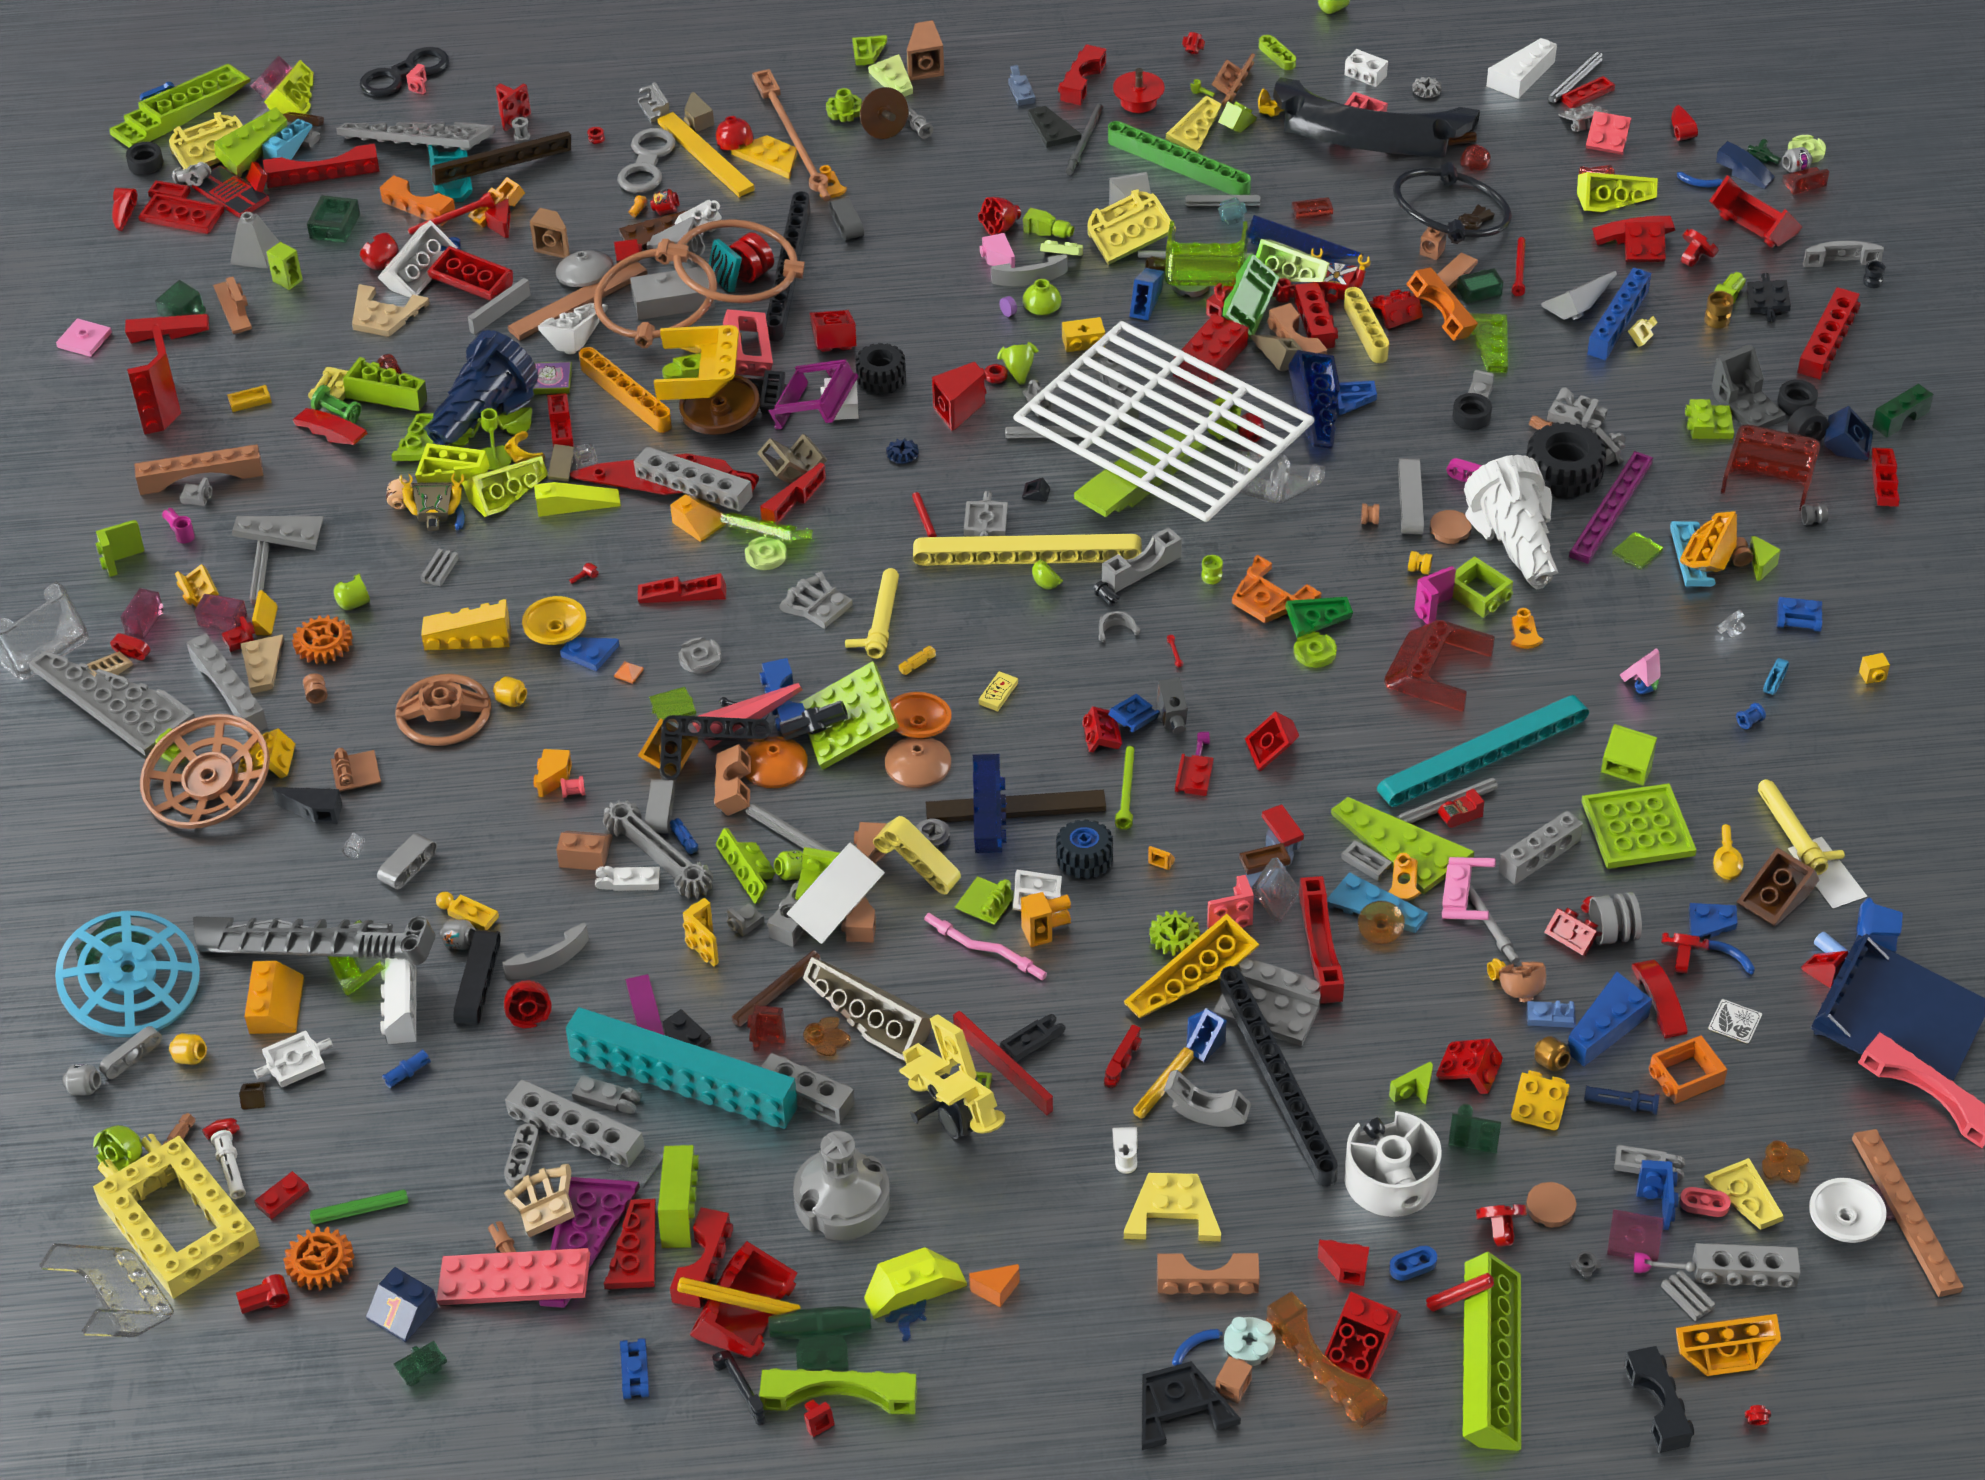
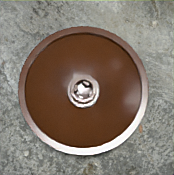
M735 375L730 382L711 398L680 399L679 402L683 422L696 432L711 435L725 434L742 428L756 416L760 408V398L756 386L749 379L739 375Z

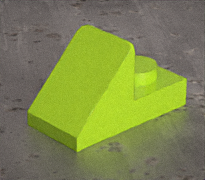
M1428 1062L1390 1082L1389 1097L1394 1103L1401 1099H1407L1415 1093L1426 1105L1433 1064Z

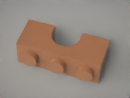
M738 744L717 753L714 803L727 816L750 807V789L740 779L751 773V756Z

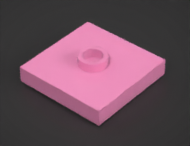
M77 318L56 342L57 348L91 357L111 335L112 331L110 327Z

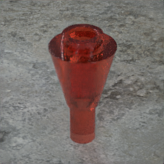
M1612 165L1592 168L1581 166L1579 168V174L1592 172L1615 175Z

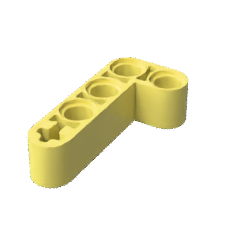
M898 816L887 823L873 840L874 846L882 853L887 854L895 849L941 894H948L961 878L960 871L905 817Z

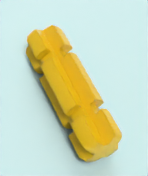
M930 645L925 647L923 652L919 651L908 658L907 661L900 663L899 671L903 675L912 672L911 669L915 670L926 663L927 659L934 658L936 650Z

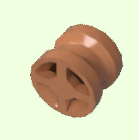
M1362 504L1361 524H1367L1368 522L1376 525L1379 524V504H1374L1373 506Z

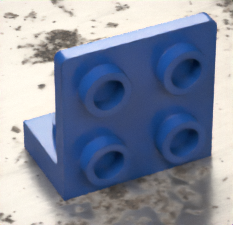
M1642 1160L1636 1187L1637 1197L1648 1199L1662 1198L1663 1230L1669 1231L1670 1222L1675 1221V1208L1678 1207V1192H1674V1187L1677 1186V1172H1673L1672 1162Z

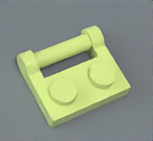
M1046 240L1044 244L1041 243L1040 247L1042 252L1082 256L1084 245L1065 242V245L1058 244V241Z

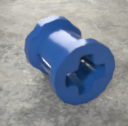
M1753 703L1749 709L1739 711L1736 714L1737 722L1743 729H1750L1752 724L1757 721L1761 722L1766 718V712L1759 703Z

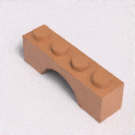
M1291 303L1269 310V318L1267 320L1269 328L1278 337L1294 339L1303 349L1298 365L1305 372L1327 365V349L1318 338H1307L1296 333L1299 330L1300 314Z
M1233 1253L1226 1265L1215 1270L1198 1269L1192 1266L1183 1254H1157L1158 1293L1169 1295L1176 1293H1259L1258 1253Z

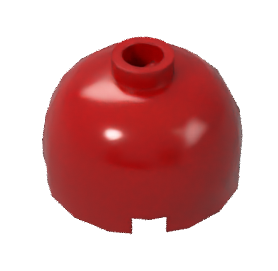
M736 116L726 117L716 130L717 146L720 145L722 150L740 149L739 145L745 143L746 147L754 140L750 125L745 120L736 118Z
M387 232L374 236L375 241L371 244L367 242L359 254L364 264L376 271L384 270L399 252L395 239Z
M531 980L517 982L508 989L504 997L506 1017L514 1026L523 1029L534 1028L537 1026L535 1023H540L542 1020L546 1021L551 1013L552 1002L546 988L538 982Z

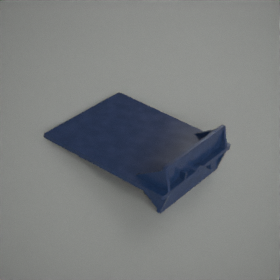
M1868 934L1858 935L1811 1025L1814 1034L1824 1035L1862 1055L1869 1044L1881 1032L1905 1050L1913 1053L1915 1057L1932 1066L1944 1077L1954 1081L1985 1018V998L1875 943Z

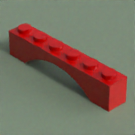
M375 143L356 146L340 156L321 161H295L283 157L263 160L264 171L268 175L266 181L267 188L380 172Z
M1323 876L1300 878L1299 899L1314 977L1319 983L1320 1003L1343 1002L1344 979L1331 935Z

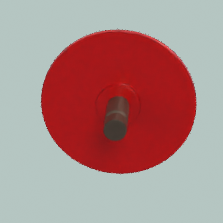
M1137 68L1133 72L1119 76L1113 84V91L1121 99V106L1133 113H1144L1152 110L1157 105V99L1163 95L1165 90L1164 82L1160 77L1145 72L1142 68Z

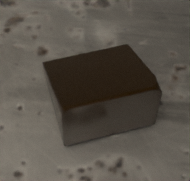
M266 1082L246 1083L241 1086L239 1097L242 1109L265 1107Z

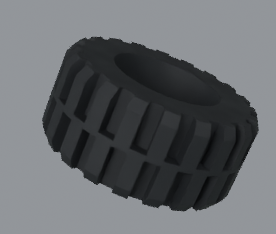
M1557 422L1553 423L1552 426L1546 425L1541 430H1537L1528 441L1526 456L1533 458L1537 462L1545 486L1550 488L1551 494H1555L1556 497L1566 496L1567 498H1572L1573 495L1582 496L1585 492L1589 493L1594 487H1597L1603 478L1606 461L1605 444L1596 432L1592 433L1593 431L1590 428H1583L1582 425L1577 423L1573 425L1570 422H1564V424ZM1556 458H1568L1574 461L1567 462L1558 460Z

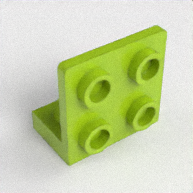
M804 847L802 870L795 895L796 900L800 899L840 854L839 852Z

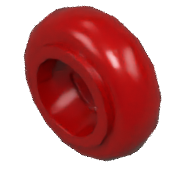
M1000 364L989 365L984 370L986 373L985 380L989 383L999 384L1008 377V370Z

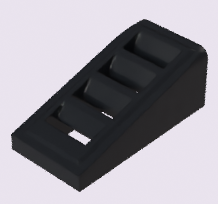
M765 370L760 398V410L762 413L770 414L768 410L775 408L784 392L785 372ZM769 379H779V382H771ZM768 387H776L778 390L768 389ZM767 395H773V396H777V397H776V398H771V397H767Z

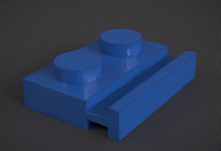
M1135 694L1112 707L1108 715L1124 727L1129 726L1131 728L1130 731L1133 733L1157 719L1160 711L1152 709L1153 705L1138 694Z

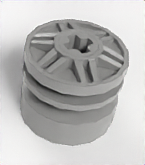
M1625 892L1623 895L1617 893L1614 895L1613 901L1609 895L1595 896L1590 899V921L1599 925L1597 929L1602 932L1601 937L1597 936L1595 938L1598 945L1613 944L1617 941V937L1623 942H1627L1629 939L1632 941L1640 939L1642 933L1641 912L1633 892Z

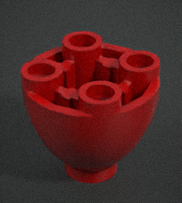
M1001 197L985 198L981 212L978 213L979 222L983 224L990 235L1008 231L1016 220H1019L1021 217L1019 206Z

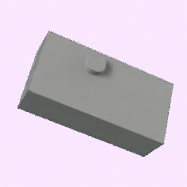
M701 267L684 269L691 279L709 289L708 276ZM676 270L630 278L638 320L697 311L706 299V296L697 293L686 285ZM714 300L709 309L715 308Z

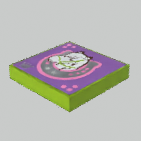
M572 362L535 363L538 370V382L533 388L534 394L570 393Z

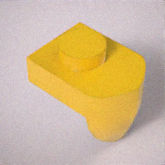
M1262 89L1258 99L1259 113L1268 114L1271 117L1279 115L1283 109L1277 105L1275 100H1271L1267 90Z

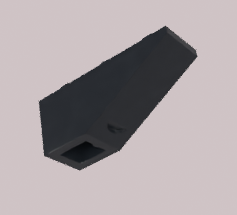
M272 788L276 805L314 823L338 824L342 808L339 789Z

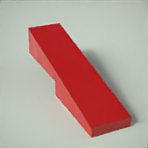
M207 314L127 319L125 321V333L131 344L154 338L152 325L159 324L162 336L169 334L172 340L209 330V316Z
M567 393L547 395L553 448L554 444L574 447Z
M819 463L760 506L761 520L776 526L797 501L805 504L826 480L825 464Z
M721 573L682 582L676 576L638 585L639 603L726 599V583Z

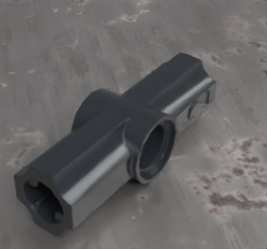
M837 701L821 708L807 709L801 713L802 715L780 722V729L785 740L789 741L806 734L820 733L830 725L847 720L848 713L843 701Z

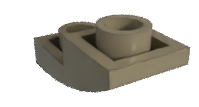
M554 444L548 474L549 480L569 482L575 447Z

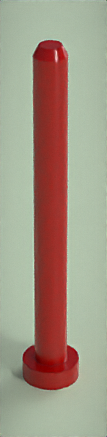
M1524 237L1518 238L1515 284L1512 285V294L1515 296L1525 294L1523 273L1526 240Z

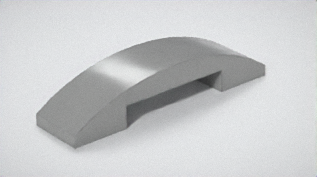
M1861 241L1826 242L1806 249L1803 267H1823L1824 261L1860 260L1861 265H1866L1870 261L1881 262L1884 247Z
M1067 254L1048 257V262L1028 266L1011 268L1010 263L991 266V282L1001 286H1028L1034 284L1038 279L1053 280L1067 272Z
M585 922L565 931V940L529 958L522 952L502 962L505 978L507 980L531 978L547 973L569 961L582 950L589 940Z

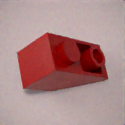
M1319 1239L1318 1259L1337 1281L1364 1286L1369 1247L1360 1244H1347L1334 1240Z

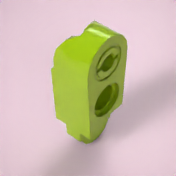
M701 353L673 358V363L663 367V378H698Z

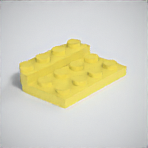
M217 112L214 113V119L185 130L178 126L174 129V133L169 139L171 154L176 156L183 169H187L190 165H195L198 162H204L209 166L217 164L221 161L215 156L214 142L243 125L235 115L231 117Z
M1139 189L1131 191L1130 196L1104 209L1099 210L1096 208L1093 210L1087 225L1089 238L1093 239L1108 265L1176 232V227L1158 198L1153 193L1139 192Z

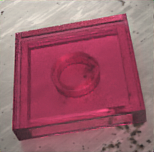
M1613 1209L1607 1255L1634 1259L1635 1253H1644L1653 1262H1658L1663 1218Z

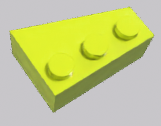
M427 443L415 477L417 483H452V486H454L451 480L454 473L455 481L460 482L462 474L465 481L474 476L487 473L490 465L485 450Z

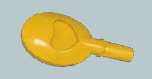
M1725 824L1722 826L1723 846L1716 851L1713 865L1720 877L1732 880L1741 874L1743 858L1740 852L1732 847L1731 826Z

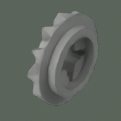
M1429 76L1428 78L1416 79L1412 85V90L1420 97L1431 98L1439 95L1442 87L1441 82L1437 81L1436 78L1431 79Z
M926 819L916 826L937 849L940 844L945 845L947 839H950V829L941 820ZM933 830H935V835H933V837L929 838V835L931 834V832H933Z

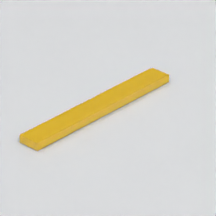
M674 112L657 119L658 124L664 130L670 132L678 143L738 197L755 190L754 184Z

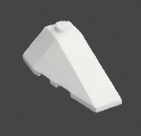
M588 303L575 308L573 313H561L560 318L556 320L552 317L546 319L538 325V329L556 350L565 351L566 354H575L585 345L600 319L595 312L594 303ZM602 304L604 313L607 311L608 305Z

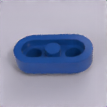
M1419 1246L1400 1253L1390 1260L1389 1272L1393 1278L1400 1281L1425 1274L1436 1267L1437 1253L1429 1246Z

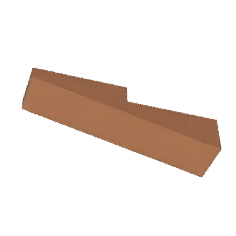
M1461 252L1437 275L1450 290L1453 287L1457 289L1477 265L1478 260ZM1420 299V303L1433 309L1437 308L1429 301Z

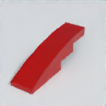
M1671 216L1629 218L1592 228L1597 246L1615 239L1618 245L1624 243V225L1626 222H1665V234L1676 231Z
M305 408L293 419L296 426L309 427L312 434L325 435L328 442L355 445L368 434L365 429L320 410Z
M1872 447V470L1877 505L1899 507V482L1896 474L1897 462L1894 451L1890 448Z

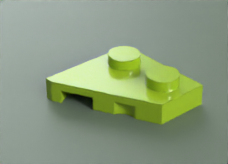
M887 35L852 38L855 64L863 66L874 64L887 44Z

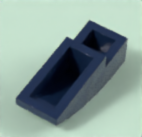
M1729 141L1717 152L1716 163L1731 168L1732 176L1763 189H1766L1775 178L1757 158Z

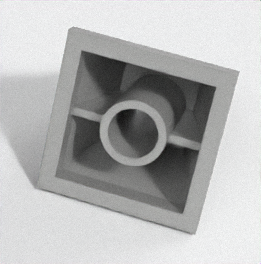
M244 212L241 215L237 224L231 265L268 269L269 262L266 251L279 243V240L258 214Z
M690 217L653 235L651 240L647 242V250L657 248L658 243L662 239H669L677 244L687 232L697 227L695 218ZM701 234L695 236L686 244L689 246L688 251L702 257L706 247ZM687 259V263L682 262L684 269L698 266L697 263ZM670 261L669 264L674 265V261Z

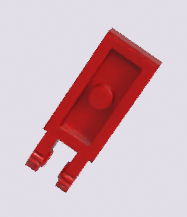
M1134 1024L1131 1025L1105 1070L1104 1084L1107 1088L1117 1086L1121 1079L1122 1068L1126 1069L1132 1058V1051H1137L1141 1045V1028Z

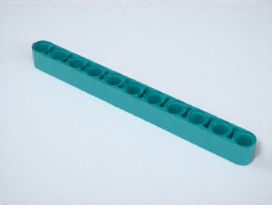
M1570 695L1385 778L1378 784L1377 792L1389 806L1396 807L1583 722L1588 717L1589 710L1575 695Z

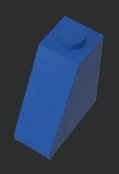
M1145 268L1134 279L1129 317L1143 320L1150 319L1162 292L1165 271Z

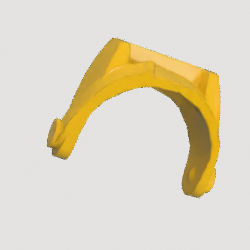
M526 431L515 434L505 444V451L515 463L542 456L544 460V453H528L517 446L519 442L528 437Z

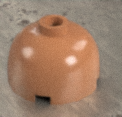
M1521 962L1522 966L1514 968V964H1510L1499 969L1502 989L1509 996L1519 998L1520 1002L1532 1001L1534 999L1533 996L1538 995L1545 988L1546 967L1542 962Z

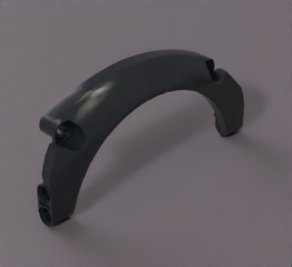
M1282 77L1276 82L1273 92V98L1281 109L1286 110L1283 128L1285 132L1340 146L1383 153L1444 158L1446 157L1450 137L1457 138L1468 131H1474L1480 116V110L1458 107L1443 112L1417 114L1362 109L1327 100L1308 91L1300 83V80Z

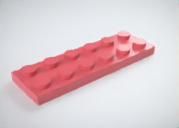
M588 1248L443 1256L436 1301L439 1305L585 1298L590 1251Z

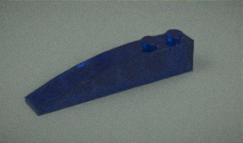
M1256 215L1253 216L1246 237L1251 239L1250 243L1259 246L1261 239L1273 240L1311 255V250L1314 248L1313 254L1316 256L1320 255L1321 248L1323 251L1322 259H1358L1359 255L1362 254Z
M1297 350L1288 365L1296 407L1315 419L1314 423L1305 430L1312 446L1332 449L1335 436L1334 424L1337 418L1336 407L1339 400L1337 398L1340 391L1335 357L1333 355Z

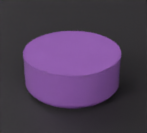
M1010 296L1000 300V309L1006 317L1015 315L1017 312L1016 302Z

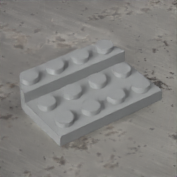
M1248 958L1243 959L1235 967L1241 971L1274 1038L1302 1046L1319 1011V983L1304 975ZM1222 994L1213 1012L1226 1019L1227 1022L1238 1025Z

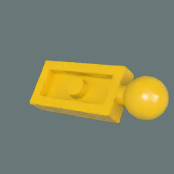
M446 891L439 893L436 897L437 906L440 909L447 910L448 916L470 921L473 927L479 930H488L499 918L498 911L461 894L456 900H454L451 893Z

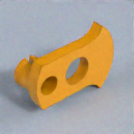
M823 165L819 168L820 174L827 176L828 183L834 184L826 188L831 198L839 197L847 191V187L840 184L830 166Z
M1527 608L1518 609L1517 615L1512 617L1515 638L1511 641V644L1524 649L1535 648L1541 645L1544 639L1537 634L1534 617L1531 615L1530 610ZM1528 629L1531 631V633L1523 634L1520 632V630Z
M1400 853L1396 860H1394L1393 883L1388 891L1404 901L1412 900L1421 894L1416 888L1418 861L1411 858L1407 853ZM1403 874L1411 876L1410 881L1406 884L1399 883V878Z

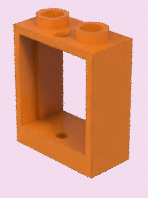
M1702 1035L1653 1054L1649 1066L1650 1075L1659 1082L1664 1094L1670 1097L1674 1104L1724 1085L1728 1070ZM1694 1058L1706 1075L1679 1086L1666 1068Z

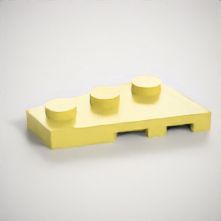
M1749 1158L1704 1176V1181L1711 1188L1727 1194L1731 1200V1205L1760 1230L1783 1221L1782 1212Z

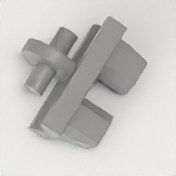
M1601 428L1596 429L1595 432L1605 444V465L1607 466L1614 461L1618 465L1623 463L1624 460L1620 456V449L1625 448L1626 437L1622 433H1610L1608 437Z

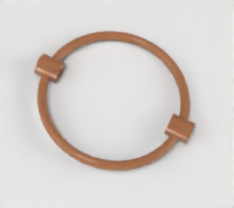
M718 220L699 225L687 232L677 244L669 243L667 260L674 261L675 270L686 285L697 293L718 301L752 303L766 300L784 291L793 282L794 278L803 279L805 262L798 261L796 252L791 244L773 229L750 221ZM737 227L758 231L776 240L786 250L790 259H785L783 276H786V278L776 287L752 295H729L712 291L696 283L685 272L682 262L687 263L689 246L686 244L695 236L717 228Z
M662 239L655 249L641 251L618 262L603 276L595 291L594 307L600 321L608 329L619 335L635 338V344L641 348H648L652 345L654 338H661L660 330H655L654 325L648 322H642L637 327V331L616 325L604 313L602 295L609 281L619 271L632 263L656 257V261L664 265L669 264L671 260H667L668 244H675V242L669 239ZM688 251L687 259L697 263L706 272L709 280V289L716 292L717 280L711 266L702 257ZM706 297L701 307L694 314L668 328L691 326L707 312L714 299Z

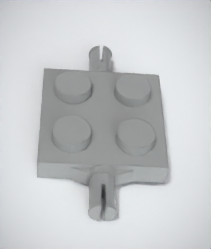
M987 491L984 492L983 500L966 501L964 536H1006L1008 502L993 501L991 491L988 492V497Z

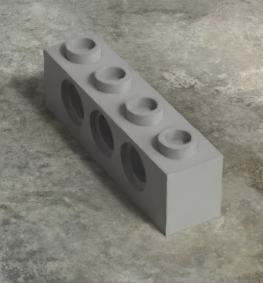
M1100 358V364L1127 377L1124 366L1108 358ZM1100 373L1102 383L1129 397L1134 395L1131 388ZM1107 395L1112 407L1119 409L1125 404ZM1131 408L1126 413L1139 420L1138 410ZM1120 419L1117 421L1119 429L1133 427Z
M1565 811L1501 853L1499 872L1511 883L1517 884L1581 841L1583 823L1569 811Z
M799 881L792 885L786 899L781 900L778 910L767 921L769 938L791 947L795 946L805 932L798 923L787 915V912L798 901L795 899Z
M771 1053L761 1066L762 1068L795 1078L798 1106L838 1124H841L855 1104L854 1089L850 1086L836 1082L824 1074L811 1071L804 1065L793 1063L786 1057Z
M1695 1244L1693 1263L1696 1265L1694 1271L1695 1283L1707 1285L1729 1284L1732 1286L1755 1285L1757 1287H1797L1800 1276L1798 1247Z

